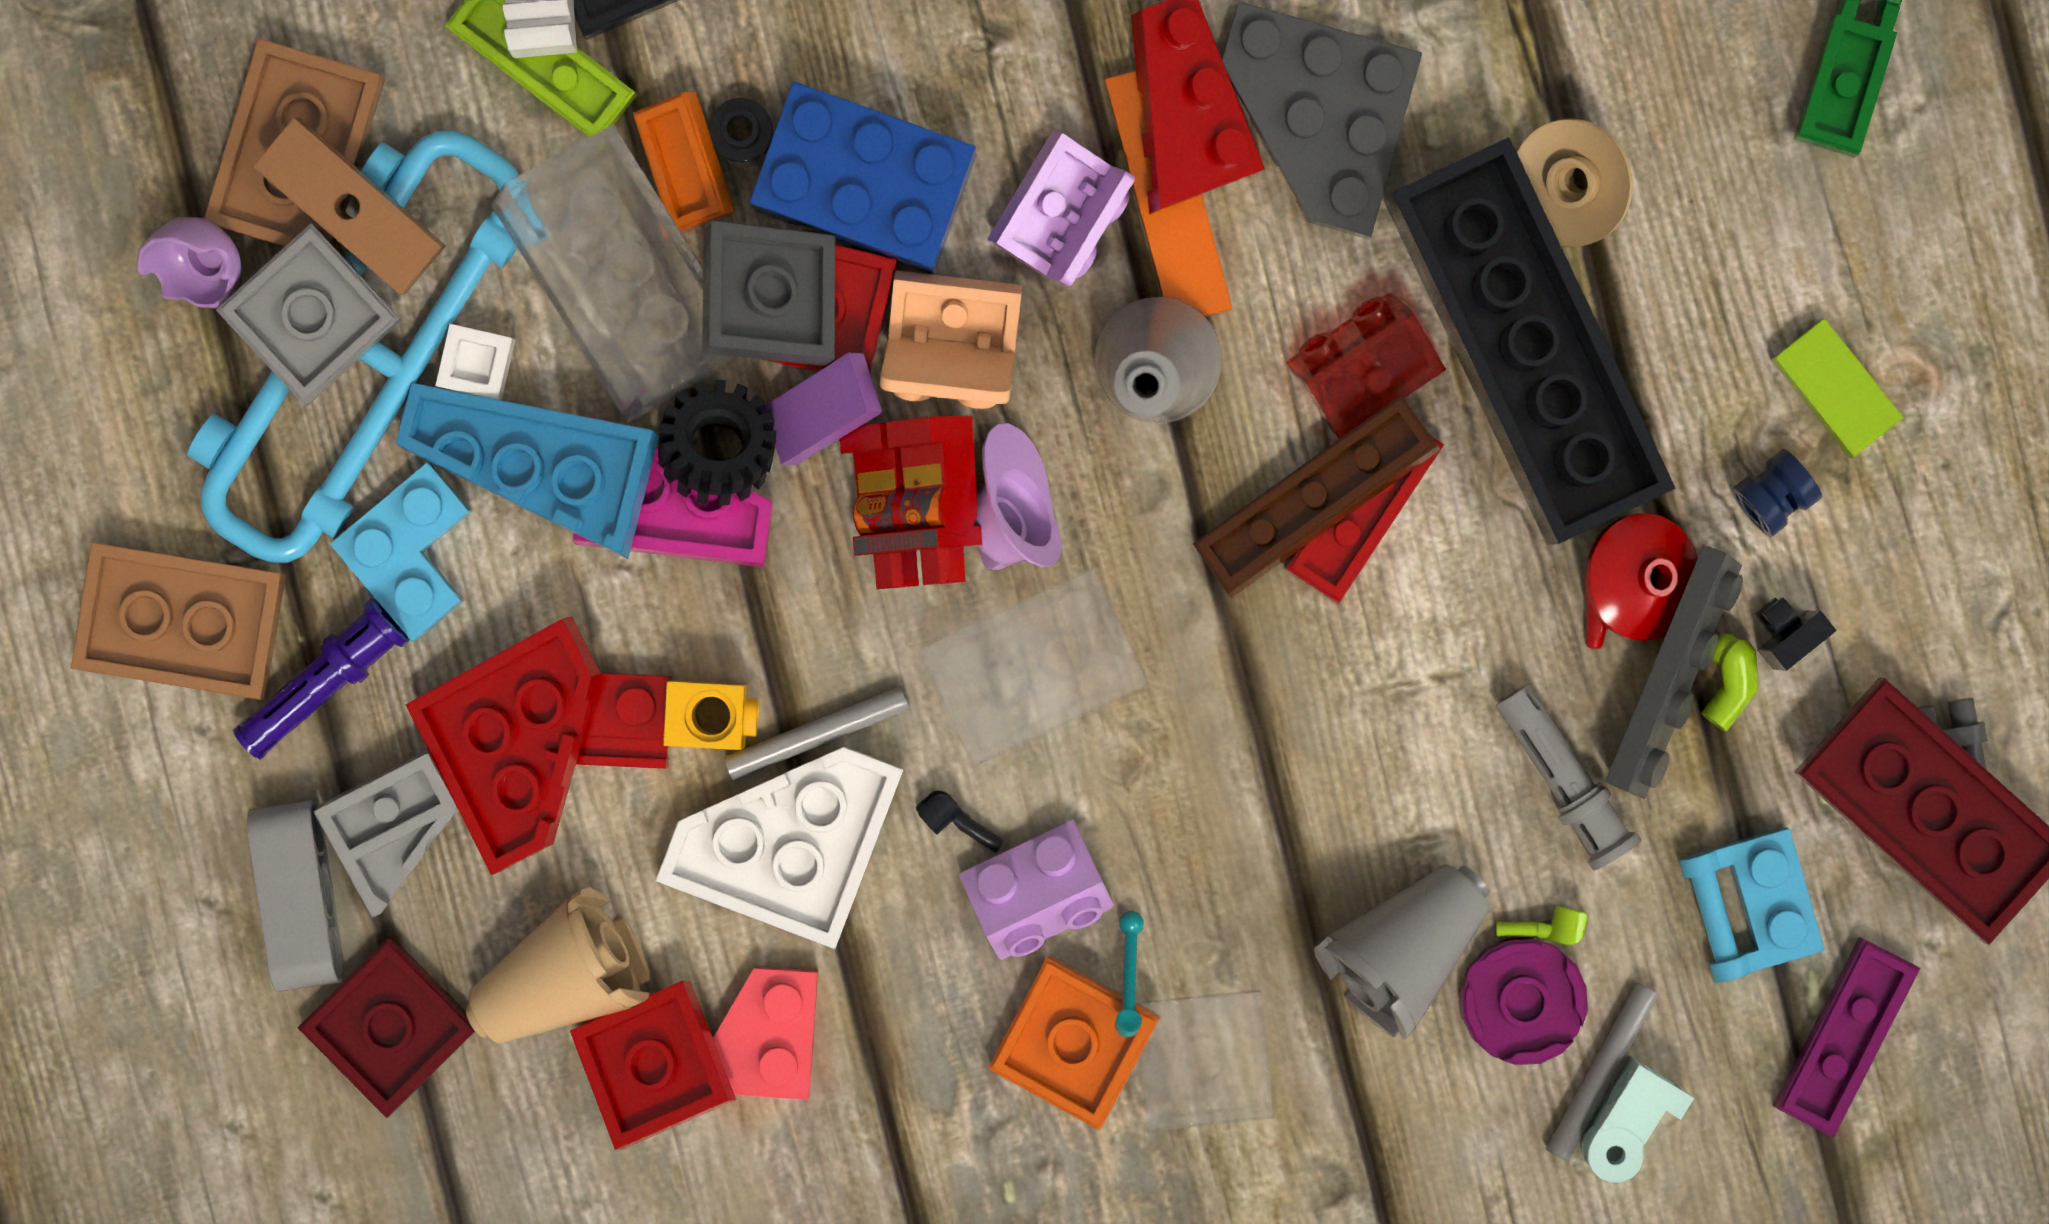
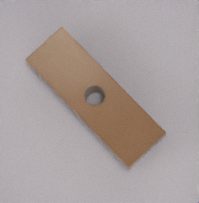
M300 117L292 118L253 166L399 295H404L411 289L446 247L442 241ZM350 194L355 196L360 204L359 213L355 218L349 216L344 208L345 199Z

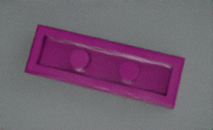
M1859 937L1773 1106L1834 1138L1921 968Z

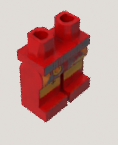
M927 416L886 423L861 425L840 438L841 454H853L858 497L853 507V519L855 527L860 536L853 537L854 556L873 555L876 589L919 586L916 551H920L923 585L966 582L964 547L983 545L981 526H973L977 517V490L972 416Z

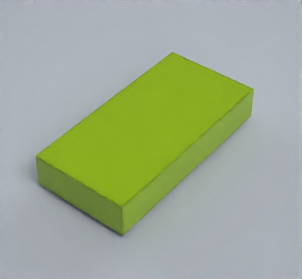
M1825 318L1820 319L1770 359L1849 458L1857 456L1904 418Z

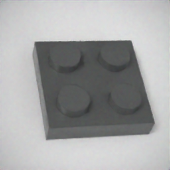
M710 221L704 228L702 353L827 366L835 359V235Z

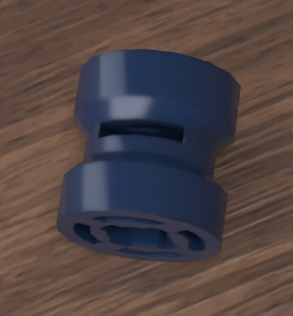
M1785 449L1780 450L1766 461L1765 471L1759 476H1747L1731 489L1732 495L1743 512L1769 538L1787 526L1788 516L1795 510H1807L1822 498V492L1810 473Z

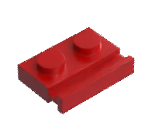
M601 673L576 765L668 768V746H664L667 681H671L672 676Z

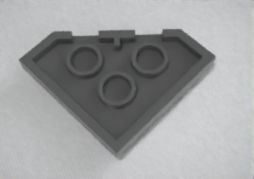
M1238 1L1222 61L1233 88L1252 119L1251 123L1276 167H1279L1296 197L1295 201L1308 223L1370 239L1422 52Z

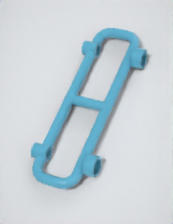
M456 130L435 131L420 138L406 156L382 142L371 154L361 171L404 208L431 163L436 158L451 155L495 182L499 190V200L490 216L484 220L477 230L469 250L403 356L377 342L359 359L388 377V380L322 486L317 489L307 503L299 523L290 535L283 538L270 537L235 516L226 504L228 489L290 391L273 371L267 377L238 426L214 413L207 419L195 436L187 456L210 470L201 489V510L208 525L222 538L251 556L268 563H289L304 556L317 543L322 533L327 534L333 539L338 536L354 510V506L343 499L408 397L411 383H416L446 336L449 324L454 323L490 263L493 262L503 269L516 252L523 236L513 231L512 228L517 222L524 205V184L517 169L506 158L473 137ZM347 249L343 256L362 276L367 266Z

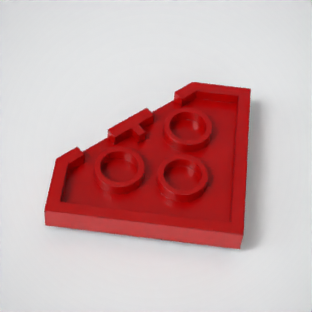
M572 616L560 619L405 704L491 876L553 845L601 676V672Z

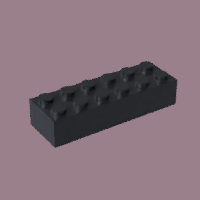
M1510 138L1503 139L1392 192L1384 200V203L1546 544H1560L1676 489Z

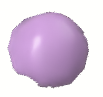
M176 217L157 229L138 248V273L141 275L155 274L161 283V296L165 299H186L187 302L199 308H218L240 288L242 265L238 249L232 239L209 219Z

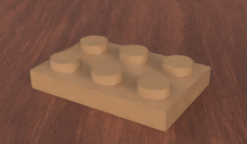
M258 38L204 218L209 219L222 229L282 247H286L312 223L335 246L337 240L253 166L292 118L300 117L353 165L359 168L385 78L381 74ZM350 195L347 196L344 202L345 211L347 209Z
M91 542L70 669L258 700L266 699L286 574Z

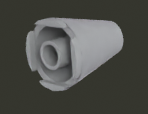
M1151 297L1129 302L1108 320L1097 341L1095 370L1103 392L1120 411L1140 421L1168 423L1181 420L1193 414L1208 401L1220 378L1222 355L1215 328L1199 309L1178 298Z
M1444 865L1324 937L1314 947L1315 957L1330 980L1339 972L1341 973L1342 980L1349 989L1344 997L1370 1022L1392 1037H1396L1400 1033L1402 1040L1407 1039L1419 1025L1490 911L1489 904L1485 899L1489 894V889L1484 881L1470 868L1461 866L1457 870L1452 866Z

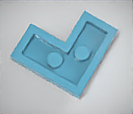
M427 462L331 542L330 545L412 642H416L464 602L463 598L424 552L472 511L434 465Z

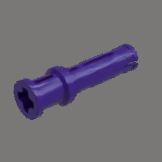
M370 598L363 605L365 612L338 636L330 633L323 640V645L320 647L322 653L311 664L284 685L256 712L233 729L236 739L253 757L259 760L264 758L266 753L277 745L279 741L306 720L346 683H362L369 676L368 668L394 645L403 647L409 642L410 639L376 599Z

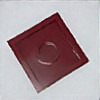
M392 936L372 953L297 1027L386 1118L405 1102L475 1033L467 1018L466 1011Z

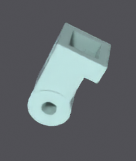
M1630 1056L1583 1134L1581 1153L1585 1162L1600 1179L1610 1183H1622L1633 1178L1640 1170L1644 1160L1643 1146L1665 1111L1681 1120L1694 1097L1681 1086Z

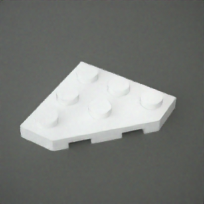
M844 746L683 818L677 823L656 882L835 949L904 769Z

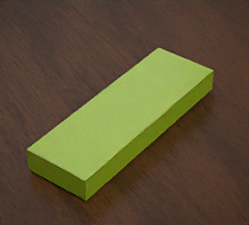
M464 0L445 24V27L599 145L636 98L637 94L578 48L577 53L513 58L508 51L504 30L507 29V22L503 12L505 0Z

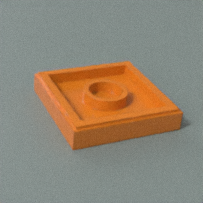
M1049 955L1046 957L988 1069L1100 1131L1161 1016L1135 1002V1011L1140 1014L1142 1020L1141 1027L1138 1033L1132 1037L1121 1036L1116 1031L1114 1024L1118 1013L1122 1010L1123 995Z

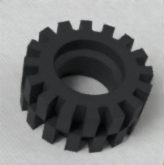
M715 380L714 391L707 392L704 381L693 384L692 396H689L684 389L675 395L674 406L667 405L663 413V422L660 425L658 459L659 465L664 464V477L669 484L677 479V492L685 498L692 489L697 491L696 503L704 505L708 504L709 495H718L719 506L730 505L731 494L733 493L737 494L740 502L750 497L752 485L759 490L765 482L766 473H770L773 462L776 430L773 431L775 420L771 411L763 414L765 402L758 395H755L748 401L746 399L748 388L737 383L733 394L725 392L727 380ZM710 425L724 426L737 433L741 440L742 448L732 459L715 461L699 455L694 449L692 438L702 427Z

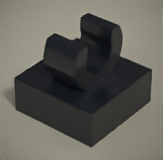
M1773 598L1755 613L1763 626L1774 636L1758 649V652L1773 670L1787 671L1837 631L1822 611L1806 610L1798 616L1784 598L1779 600Z

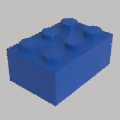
M793 81L750 204L755 212L814 233L835 235V240L879 256L896 259L898 263L934 275L976 159V146Z

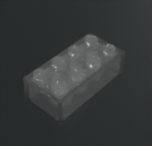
M614 125L603 129L503 184L491 207L628 424L674 398L683 389L685 391L693 387V384L705 380L736 361L738 357L702 353L703 267Z

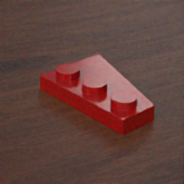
M1166 0L1143 8L1131 15L1138 92L1144 95L1147 131L1142 133L1144 157L1150 158L1153 188L1147 192L1149 215L1265 170L1199 0Z

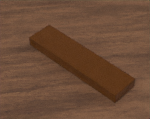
M1400 395L1192 544L1226 593L1232 598L1440 451V448L1403 396Z

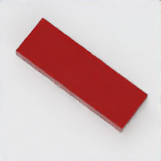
M1432 437L1441 450L1444 444ZM1440 451L1294 553L1284 569L1336 604H1339Z

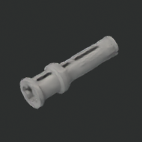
M1530 684L1523 686L1495 705L1561 806L1557 809L1560 814L1558 818L1563 825L1571 824L1590 853L1591 857L1588 864L1593 871L1618 859L1641 842V838L1636 831L1628 832L1608 800L1611 793L1607 786L1603 787L1600 782L1594 784L1588 773L1585 772L1565 738L1541 705Z

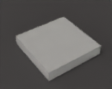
M312 223L216 309L304 406L312 403L402 321L395 311Z

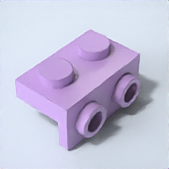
M1052 130L987 240L1043 277L1069 287L1076 278L1084 275L1091 267L1097 252L1096 244L1108 224L1117 220L1125 210L1129 201L1128 191L1135 177L1124 169L1109 165L1064 133Z
M1074 820L1064 823L958 874L982 929L1000 960L1010 956L1021 957L1039 949L1046 939L1067 929H1081L1093 924L1101 917L1103 912L1114 906Z

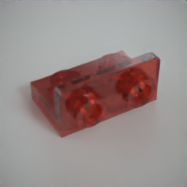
M1392 293L1385 294L1382 297H1374L1361 303L1353 311L1350 319L1331 332H1324L1311 337L1302 344L1299 353L1287 361L1292 374L1303 383L1330 430L1338 439L1400 395L1406 398L1446 371L1445 366L1414 312Z

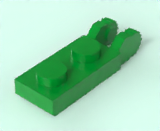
M1861 0L1838 1L1836 14L1830 18L1794 140L1853 158L1860 154L1898 33L1893 31L1902 0H1878V9L1873 25L1855 19Z

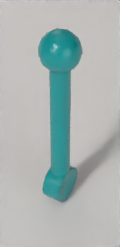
M1127 911L1119 920L1120 929L1125 934L1122 1010L1118 1013L1114 1025L1116 1031L1121 1036L1132 1037L1138 1033L1142 1023L1140 1014L1135 1011L1137 934L1142 931L1144 921L1138 912Z

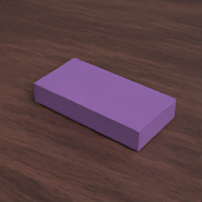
M864 353L845 354L764 406L765 413L771 411L775 420L773 431L776 430L775 446L781 465H798L882 413Z

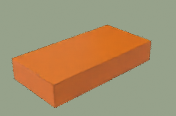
M685 91L633 113L672 234H682L706 225L710 221H716L735 213L696 91Z

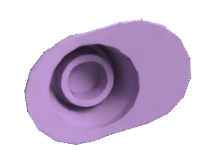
M1009 423L996 424L986 433L982 446L985 480L977 489V517L973 525L981 526L983 545H977L983 564L989 570H1000L1026 560L1039 567L1053 566L1061 557L1062 541L1054 517L1049 483L1043 460L1034 443L1021 429Z

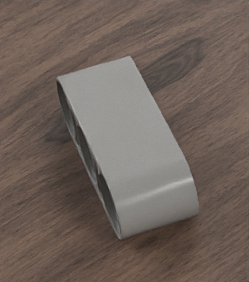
M313 799L253 808L248 811L247 815L248 841L266 959L271 983L276 992L341 983L343 980V954L324 830L313 812L317 806L316 801Z

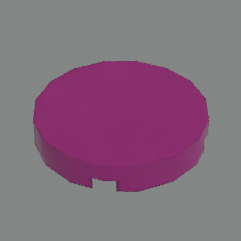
M1532 937L1506 938L1485 948L1467 967L1459 990L1460 1015L1471 1038L1491 1056L1514 1065L1541 1064L1564 1053L1573 1043V1039L1578 1034L1580 1027H1583L1588 1012L1587 986L1577 965L1556 946Z

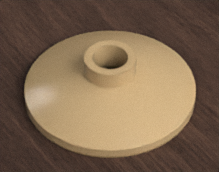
M1560 119L1539 127L1523 141L1517 151L1518 157L1561 246L1579 247L1592 244L1605 238L1619 226L1630 206L1633 178L1624 150L1610 133L1589 121ZM1576 168L1581 169L1587 177L1588 186L1585 190L1579 189L1574 184L1573 173Z

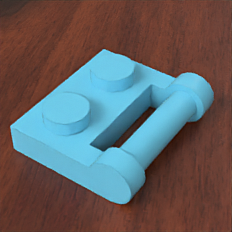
M1782 827L1693 853L1679 859L1684 879L1691 878L1714 960L1709 962L1714 982L1734 980L1754 971L1825 951L1790 828ZM1730 866L1754 947L1738 952L1715 873V871Z

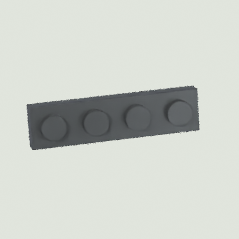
M1703 545L1606 777V783L1645 799L1649 788H1656L1663 779L1669 763V754L1665 752L1674 728H1682L1690 715L1694 696L1689 692L1699 669L1705 670L1715 655L1718 635L1714 634L1721 615L1724 610L1730 611L1733 608L1741 592L1743 577L1739 575L1742 564L1729 554Z

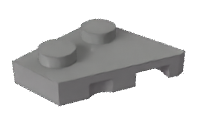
M427 749L317 805L313 812L373 918L383 912L391 897L408 874L413 871L426 853L427 848L436 836L441 833L458 808Z

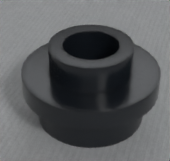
M734 98L724 102L715 110L710 120L709 133L714 148L721 156L733 162L745 163L756 160L767 151L773 138V124L768 112L759 103L747 98ZM739 118L749 120L753 126L751 135L743 141L734 140L729 135L731 123Z

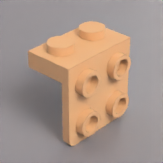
M896 270L893 282L889 335L881 370L880 388L893 392L895 396L903 400L924 401L931 397L957 399L962 405L977 409L990 408L995 404L1009 402L1023 285Z

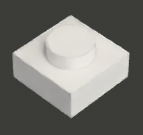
M449 324L435 386L502 400L515 339Z

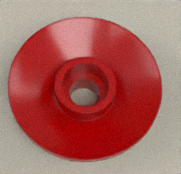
M1637 513L1617 519L1598 536L1587 560L1585 573L1586 591L1595 614L1610 631L1623 638L1638 641L1655 640L1666 636L1698 559L1696 551L1685 532L1674 522L1663 516ZM1654 567L1658 575L1655 588L1650 581V574Z

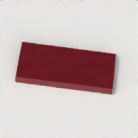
M1879 677L1794 771L1810 788L1981 942L1987 945L1992 943L2049 879V826L1885 678Z

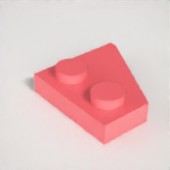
M766 966L754 967L713 1037L735 1095L809 1100L819 970Z

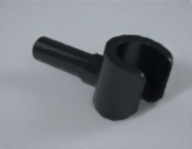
M937 790L931 792L916 806L920 818L936 835L953 822L960 831L994 853L1003 844L1004 840L971 819V816L966 814L945 791Z

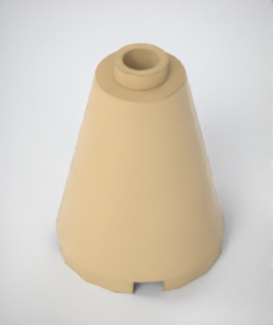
M586 888L572 894L470 989V1003L466 1006V1014L472 1028L480 1037H489L492 1041L502 1044L630 1009L648 999L650 993L642 992L640 986L650 981V974L643 951L631 927L623 916L613 922L601 908L610 902L602 893L592 888Z

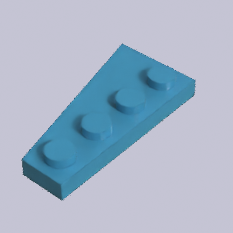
M411 383L395 444L442 469L629 559L659 435L650 429Z

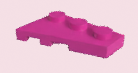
M656 447L631 551L765 568L773 502L752 491L750 497L741 502L736 493L731 494L730 505L719 506L718 495H709L707 505L696 503L698 492L693 489L685 498L677 492L678 480L676 479L669 484L664 477V464L659 465V447ZM575 533L573 534L575 545L603 548Z

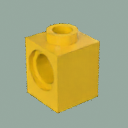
M667 681L664 746L744 749L746 747V736L757 737L759 698H748L749 684ZM706 697H717L724 701L729 708L730 721L726 729L721 733H709L702 729L697 722V707Z

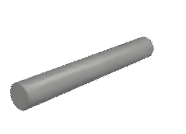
M899 686L724 756V760L731 778L735 780L908 711L910 707L902 687Z
M1636 982L1546 1148L1547 1151L1569 1162L1659 996L1658 993Z

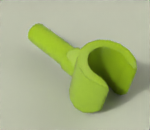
M1555 905L1551 924L1540 921H1496L1497 937H1538V939H1548L1565 945H1574L1583 939L1588 915L1584 911Z

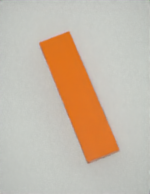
M1136 71L1105 79L1104 83L1127 169L1135 177L1132 187L1162 297L1178 298L1199 309L1205 317L1231 311L1233 308L1203 196L1199 195L1149 215L1147 192L1153 188L1150 158L1144 157L1142 133L1147 131L1144 95L1138 92Z

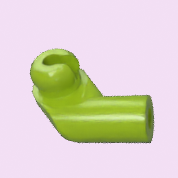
M1731 633L1718 637L1717 649L1712 659L1715 664L1721 666L1723 685L1701 712L1708 721L1724 732L1729 730L1756 695L1759 687L1756 650L1748 640H1739L1738 637Z

